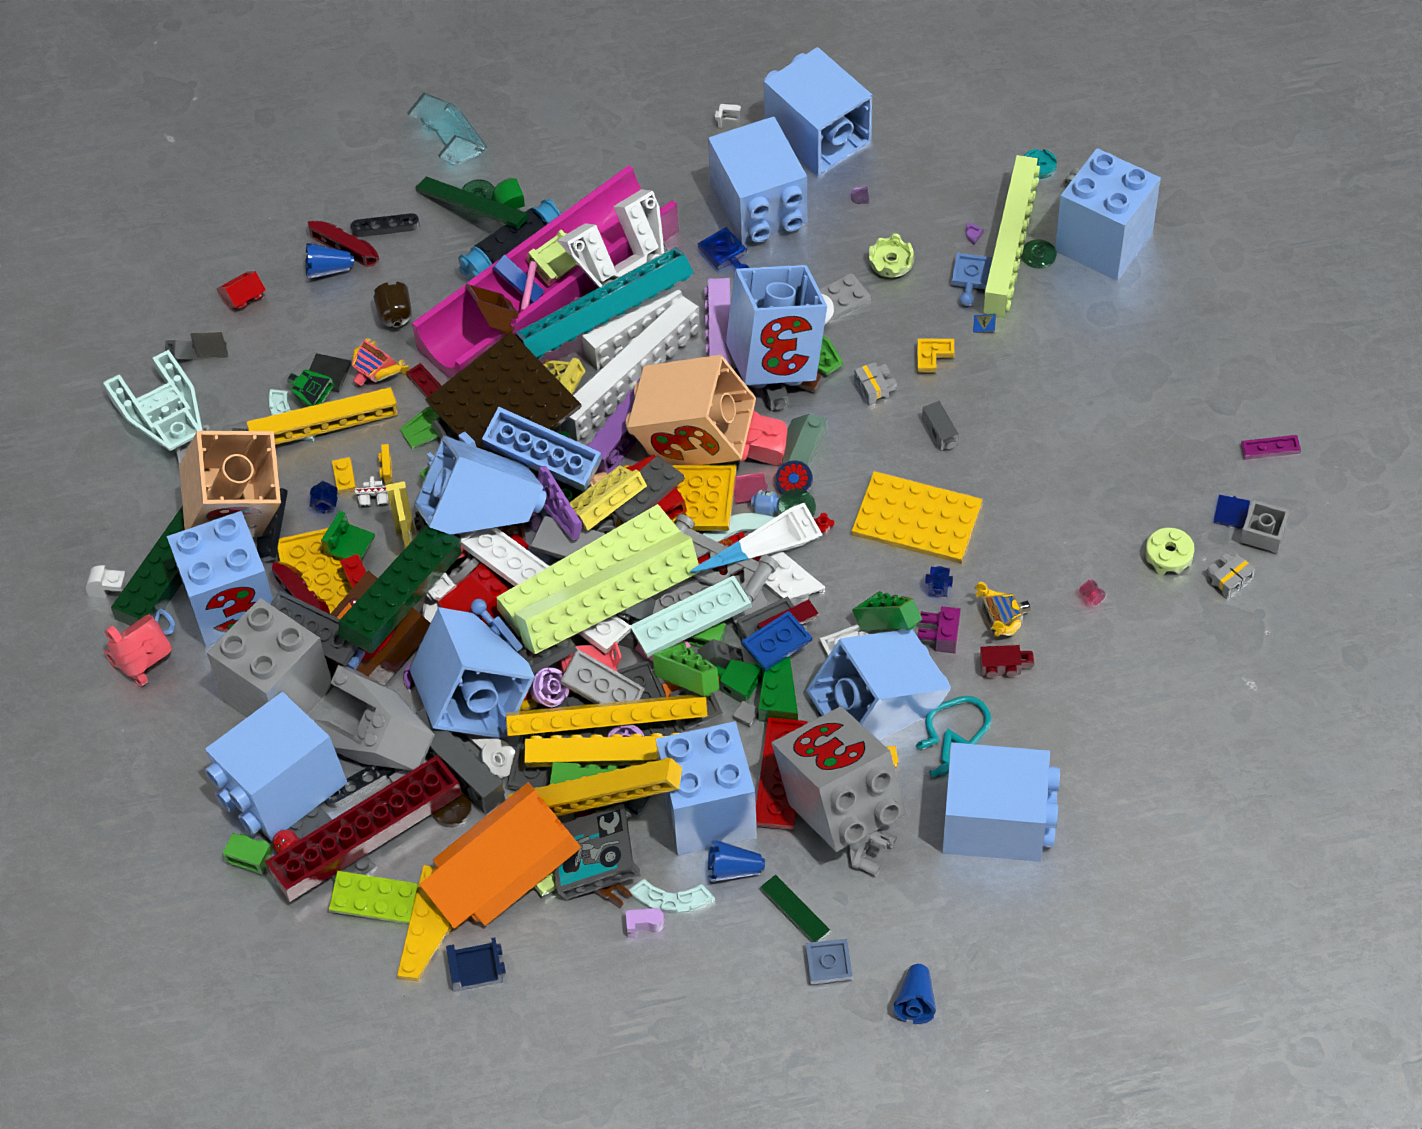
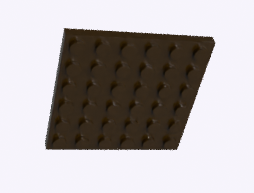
M512 332L505 335L425 399L426 403L458 437L461 433L466 432L475 441L477 448L502 457L505 456L483 447L482 438L498 407L552 431L582 407L581 403Z

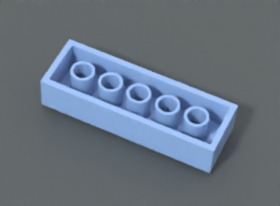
M498 407L482 438L483 447L536 471H539L540 467L547 466L554 479L583 492L587 490L602 461L601 452Z

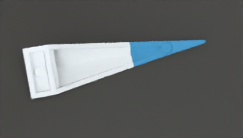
M805 503L789 508L733 545L696 566L690 573L803 546L806 543L819 539L822 533Z

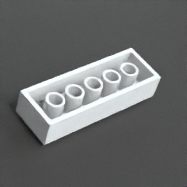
M675 285L669 290H662L658 292L656 297L647 298L639 306L626 309L624 314L620 316L615 315L610 318L609 322L603 325L598 324L593 327L592 331L582 334L584 357L596 370L605 367L682 296V292Z

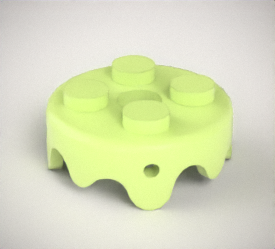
M897 233L892 234L889 238H879L874 246L870 245L869 248L871 268L877 274L888 278L900 277L906 274L914 263V252L911 243H904ZM887 258H896V260L889 261Z
M1170 527L1161 528L1152 533L1148 538L1146 560L1154 566L1158 574L1164 575L1167 571L1180 573L1186 567L1192 565L1194 543L1184 531ZM1172 546L1175 550L1169 551L1165 547Z

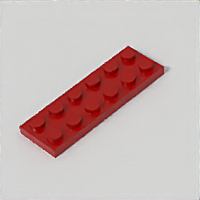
M768 717L756 801V826L794 830L796 811L788 803L771 742L808 724V721Z

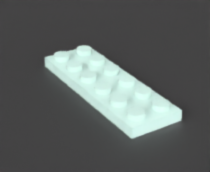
M733 575L630 625L632 627L631 631L648 658L656 652L667 649L751 608L752 604Z

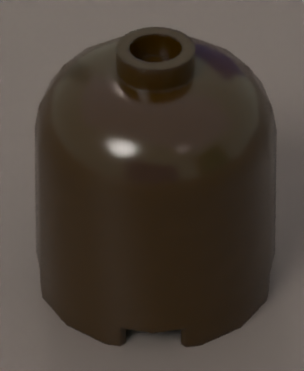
M388 282L374 290V302L381 323L388 327H400L410 320L412 309L408 287L404 283L396 282V284L388 285Z

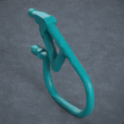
M960 696L942 702L937 709L927 714L925 724L930 737L916 744L917 749L920 750L933 747L934 744L939 743L940 740L933 727L932 720L934 715L943 709L961 703H972L981 709L985 718L983 726L969 741L950 729L945 731L941 754L942 765H939L934 770H929L931 778L937 775L949 774L951 740L955 743L977 744L988 731L991 725V714L986 704L980 699L972 696Z

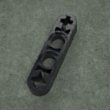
M408 213L357 219L351 223L350 228L352 235L366 237L415 231L419 228L420 222L416 214ZM392 222L399 223L397 226L394 227L389 225ZM374 224H380V225H381V226H380L379 228H377V229L372 228V226H373Z
M370 765L348 777L346 779L348 783L333 794L337 799L333 800L329 797L325 800L326 805L331 808L341 806L389 779V776L395 773V768L387 767L389 770L386 771L382 768L383 766ZM371 774L374 778L372 781L366 782L363 780L364 776ZM350 784L356 785V789L352 792L346 790V787Z

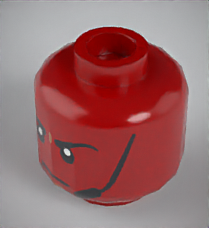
M280 830L273 837L272 848L276 853H279L300 840V838L292 830Z

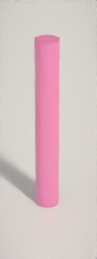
M530 261L520 311L529 306L537 263L534 261Z

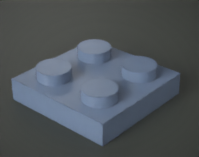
M847 939L806 943L811 985L852 980Z

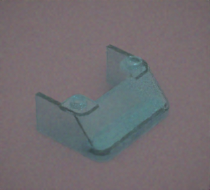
M423 93L407 112L409 116L420 119L424 129L436 132L445 145L438 155L439 158L447 160L453 165L476 157L487 149V145L462 111L454 104Z

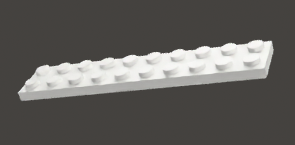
M497 527L469 531L460 538L462 539L461 546L463 549L513 586H517L550 567ZM613 615L578 634L606 654L611 650L614 642L619 643L631 632L632 627L618 616Z

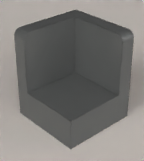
M165 340V351L169 350L175 359L193 360L194 342Z

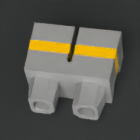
M874 362L854 369V381L868 405L876 403V399L883 396L889 398V392L897 389V382L893 377L884 379V377L889 376V369L886 364L877 366Z
M1225 553L1219 561L1223 567L1220 568L1213 563L1207 568V574L1212 578L1211 585L1219 587L1223 591L1222 595L1228 600L1253 579L1255 568L1239 555L1233 557Z

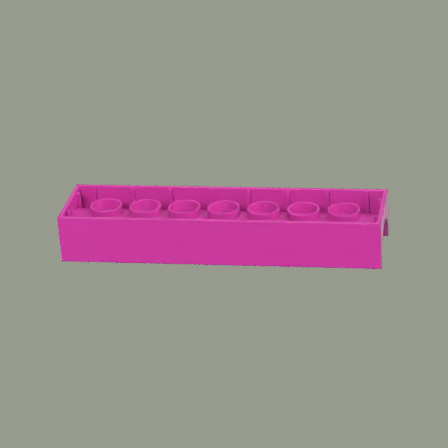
M630 165L625 167L511 250L506 256L525 274H528L529 263L526 260L528 252L543 246L554 238L558 231L563 230L564 233L568 234L585 223L597 226L613 266L634 255L613 207L642 189L636 179L634 169ZM673 200L663 207L659 206L663 243L679 232L677 203ZM498 261L466 283L502 293L505 298L511 301L513 307L518 312V318H512L510 323L515 327L512 333L517 338V331L599 288L579 265L550 286L535 271L534 282L544 290V293L538 300L532 304L529 302V306L520 311L523 296L492 269ZM466 284L412 323L417 350L450 379L507 335L489 326L469 293Z

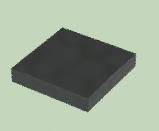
M316 353L309 370L330 377L335 384L331 391L340 392L351 366V360Z

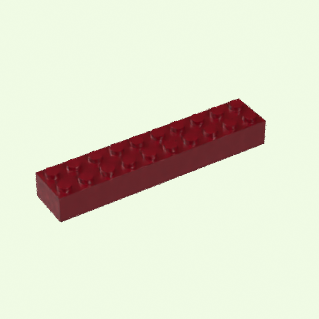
M436 755L266 860L268 872L289 902L336 874L337 871H341L461 796L460 783L440 757Z

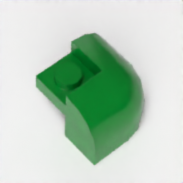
M516 178L505 179L496 185L492 194L493 201L515 209L525 207L524 195Z

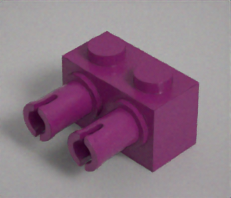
M941 606V611L938 614L921 611L922 620L920 624L937 625L938 628L936 630L918 628L917 637L919 640L934 641L936 652L955 654L961 608Z

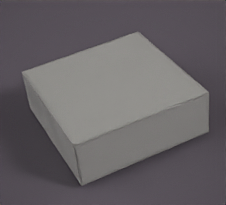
M742 701L733 714V719L750 727L759 715V708Z

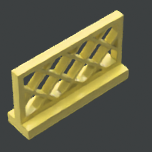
M572 358L570 362L545 360L543 362L546 368L555 367L550 372L553 375L558 373L556 378L571 394L574 393L586 371L579 358ZM567 368L564 373L560 374L561 370Z
M619 465L572 500L570 505L572 508H575L574 511L582 522L584 529L589 530L647 487L638 470L630 471Z
M405 481L386 485L396 534L402 533L406 548L410 544L408 532L415 529Z

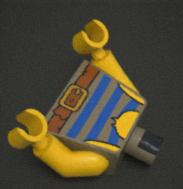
M979 582L974 587V589L978 590L976 596L984 597L982 599V610L994 637L996 638L1001 635L1013 636L1023 624V614L1031 612L1028 600L1018 603L1014 594L990 590L983 582Z

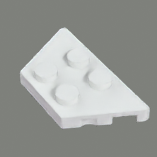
M779 551L767 554L774 558L779 566L774 573L770 574L764 586L780 600L788 596L791 602L796 599L807 598L809 594L815 592L820 594L825 592L824 585L784 552Z

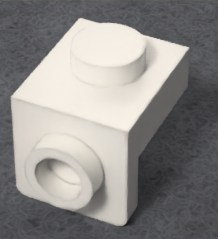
M720 104L719 111L716 110L715 121H718V128H722L723 121L740 122L741 106Z
M444 573L426 595L431 600L439 601L457 586Z

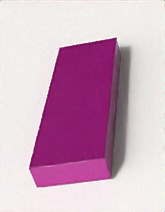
M1297 435L1241 441L1245 460L1301 453Z

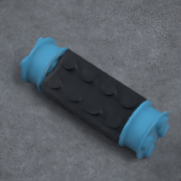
M551 199L542 200L538 207H532L525 211L528 213L529 218L518 229L504 225L474 245L468 254H461L458 257L460 273L466 276L469 281L498 261L503 255L509 253L560 216L562 212L557 209Z

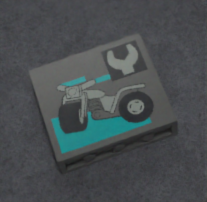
M624 804L614 805L612 808L596 811L591 815L578 817L573 821L562 823L582 847L555 869L557 892L565 900L641 876L640 868L633 862L627 821V818L631 817L632 813Z

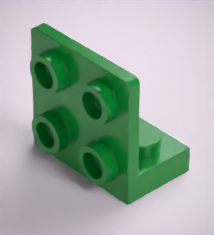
M339 511L322 537L321 542L324 552L340 559L358 554L360 559H362L374 540L375 534L349 524L346 513Z

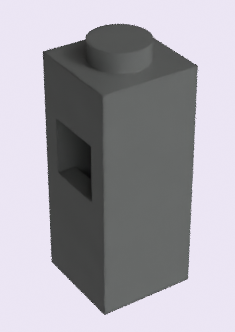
M769 383L762 388L771 411L789 407V398L784 383Z
M938 401L924 406L922 409V419L940 450L952 449L958 445L959 433L941 402Z

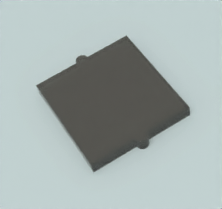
M194 332L190 334L193 342L192 347L195 349L197 358L228 357L227 343L224 341L222 332Z

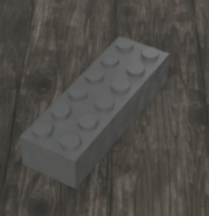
M425 708L416 713L435 734L425 757L430 760L438 755L460 783L461 791L465 792L470 801L486 816L505 801V791L502 779L498 775H493L485 762L481 763L477 759L476 754L471 749L467 750L459 737H454L451 731L433 728Z

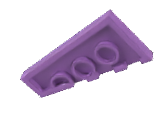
M547 466L540 467L538 480L543 485L542 490L546 492L543 508L572 540L579 539L582 522Z

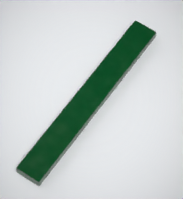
M427 176L415 187L419 193L516 229L529 218L526 212Z

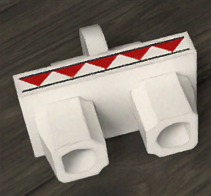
M370 476V482H363L364 488H355V494L361 507L371 506L370 498L377 497L378 506L388 505L389 499L386 486H383L382 481H375L374 476Z

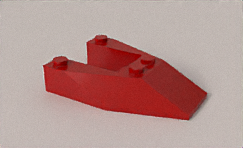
M518 534L510 537L528 550L529 545ZM480 561L467 576L455 584L457 586L437 603L440 608L473 613L471 610L472 602L476 599H482L487 605L486 610L493 619L499 616L502 621H506L497 610V597L515 586ZM475 614L487 625L486 621L482 618L481 615Z

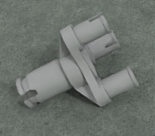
M880 828L863 837L860 841L850 844L852 867L857 870L862 869L876 876L881 864L865 858V853L872 842L884 849L887 846L892 848L897 836H893Z

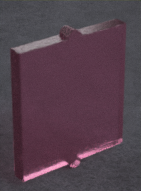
M764 473L735 477L734 497L736 505L751 503L752 496L756 495L759 490L767 491L768 484L765 482Z

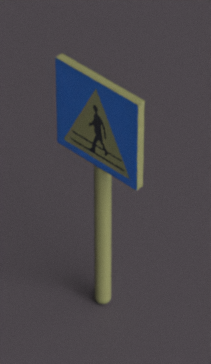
M984 313L983 315H974L973 333L995 332L996 314Z

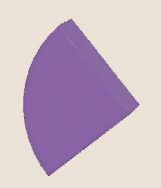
M968 222L966 236L975 245L984 234V229Z
M411 664L405 668L404 684L408 691L415 686L409 670Z

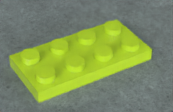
M337 871L329 911L409 925L418 883Z

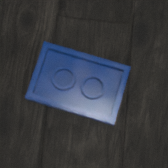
M788 611L742 640L741 643L762 669L767 671L810 643L812 636Z

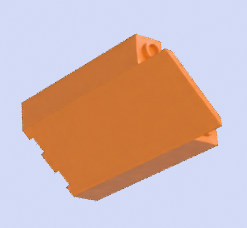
M527 782L432 859L437 865L434 868L435 871L423 880L420 886L454 929L470 916L476 922L480 920L486 926L582 847L531 784Z

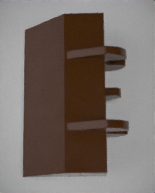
M466 284L469 293L489 326L496 328L503 334L513 332L515 327L510 323L512 318H518V312L513 307L511 301L505 298L502 293Z

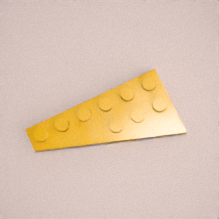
M423 865L397 974L398 979L419 982L430 964L434 953L442 945V940L453 927L420 886V883L435 871V866Z

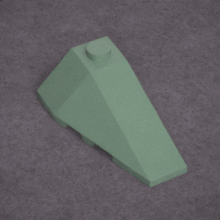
M812 414L792 419L787 430L782 465L788 461L797 460L810 467L827 433V419Z

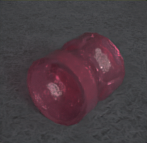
M1094 579L1086 581L1079 589L1081 595L1087 597V601L1091 606L1100 604L1106 597V593L1103 589L1098 588V584Z

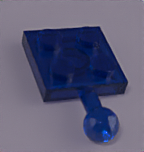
M727 227L698 243V249L718 270L730 263L736 269L750 268L747 264H741L738 260L747 254V248Z

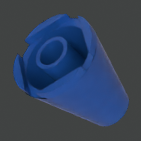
M306 243L305 253H308L305 258L307 279L348 271L350 267L354 266V256H350V252Z
M712 840L711 843L714 847H710L708 855V870H712V875H708L709 881L759 875L761 870L764 871L765 859L762 858L761 854L718 840Z
M915 964L910 966L894 1002V1013L905 1022L909 1019L913 1020V1024L927 1023L934 1018L936 1012L930 970L923 964Z

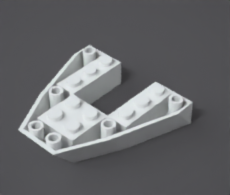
M641 189L613 206L634 254L616 266H613L595 224L585 223L556 240L599 288L664 253L660 208L652 190Z

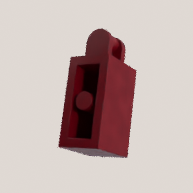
M1020 645L980 647L981 677H1014L1021 675V669L1035 666L1033 652L1020 651Z

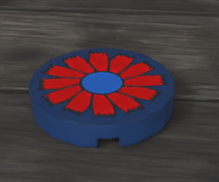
M797 460L788 461L777 470L775 476L776 485L783 495L790 498L801 497L810 490L813 484V474L805 463Z

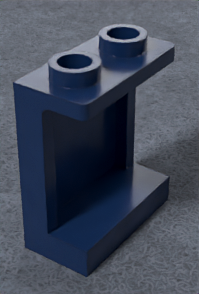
M495 937L491 938L492 943L455 950L454 944L446 946L454 992L503 983L502 975L506 974L504 962L499 960V956H503L501 943L497 944Z

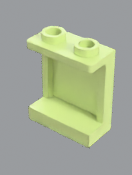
M563 230L558 231L554 238L537 250L532 249L528 252L526 258L529 264L530 261L537 263L536 272L548 286L578 266L556 241L567 234Z

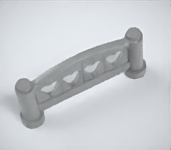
M678 514L674 523L680 532L692 538L697 558L710 553L711 558L728 548L692 530L695 525L694 521L687 515ZM762 555L758 562L753 559H747L728 564V573L726 575H721L719 572L708 569L700 571L693 575V577L713 586L743 569L745 581L740 586L752 602L757 597L770 574L775 572L779 564L771 556Z

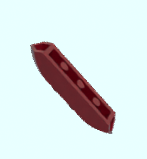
M308 221L312 239L329 248L350 252V256H354V261L365 267H372L379 261L377 251L367 241L360 240L355 235L344 232L343 229L337 228L332 223Z
M273 562L272 572L274 578L287 594L330 614L326 602L318 599L313 590L311 592L308 590L307 583L301 578L303 574L297 568L284 562Z

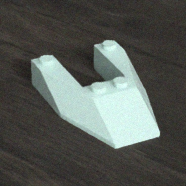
M167 350L153 357L156 371L165 385L136 399L120 374L103 382L107 396L129 423L171 451L191 441L196 431L203 430L194 386L171 352Z

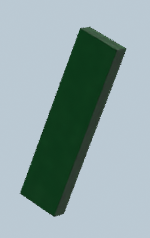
M776 874L760 886V890L811 942H820L831 933V930Z

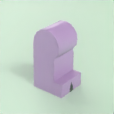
M658 908L625 911L628 938L636 937L637 931L651 930L658 932L664 928V914Z

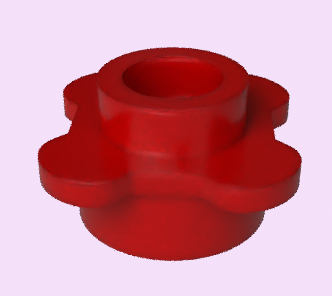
M821 513L818 518H814L821 533L828 532L834 526V520H830L826 513Z

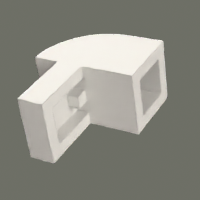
M105 565L95 566L90 570L85 587L86 592L91 597L107 598L109 590H123L127 574L125 571L107 570Z

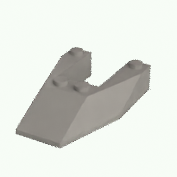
M338 665L331 684L368 703L355 735L328 721L314 720L330 736L335 751L368 765L414 770L422 765L435 734L395 690L352 667Z

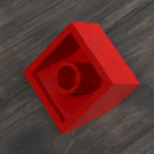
M247 271L218 287L217 291L231 308L237 307L240 309L247 305L246 301L250 299L256 300L263 296L262 292L266 291L256 271Z

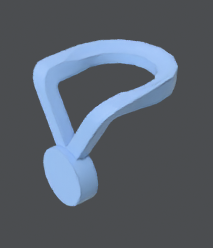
M159 609L155 616L156 622L158 623L160 614L164 615L169 621L170 626L167 630L162 631L164 634L173 633L175 622L172 616L167 611Z

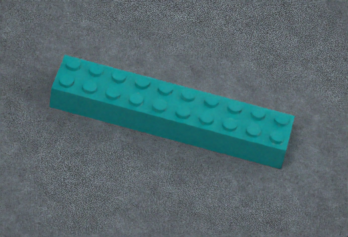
M674 247L517 331L516 334L519 340L537 359L545 356L546 352L559 349L561 344L567 341H574L583 332L588 333L598 324L603 325L609 322L613 316L624 314L626 309L639 306L643 300L656 297L658 292L671 289L679 281L688 280L694 272L686 255L677 247Z

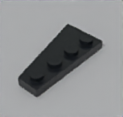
M284 488L279 489L281 504L262 536L257 537V552L261 562L276 559L288 490Z

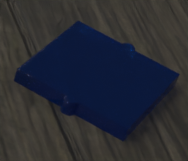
M1219 494L1213 523L1227 526V528L1243 529L1250 500Z

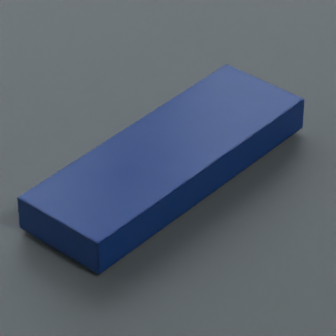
M503 255L492 269L523 296L527 274L506 255ZM534 281L529 301L531 304L544 293V290Z

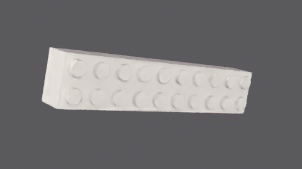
M681 296L573 395L581 403L582 407L560 424L561 431H568L569 437L576 442L585 438L592 428L598 426L606 415L611 414L614 408L625 400L627 393L633 390L637 380L641 378L644 366L664 363L680 347L684 346L689 338L699 332V306L684 296Z

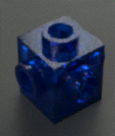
M325 481L314 485L310 490L309 507L326 514L336 507L338 488Z
M931 566L930 574H926L925 585H929L928 595L947 597L948 587L952 588L953 584L950 568Z

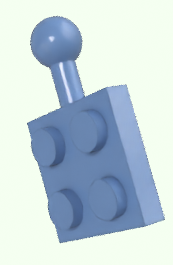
M957 253L952 285L965 287V292L960 296V302L963 306L973 304V288L986 289L993 257Z
M476 599L472 602L471 610L473 613L481 615L488 624L487 626L495 634L501 637L516 652L523 648L499 616L495 619L492 618L486 610L487 605L484 600Z

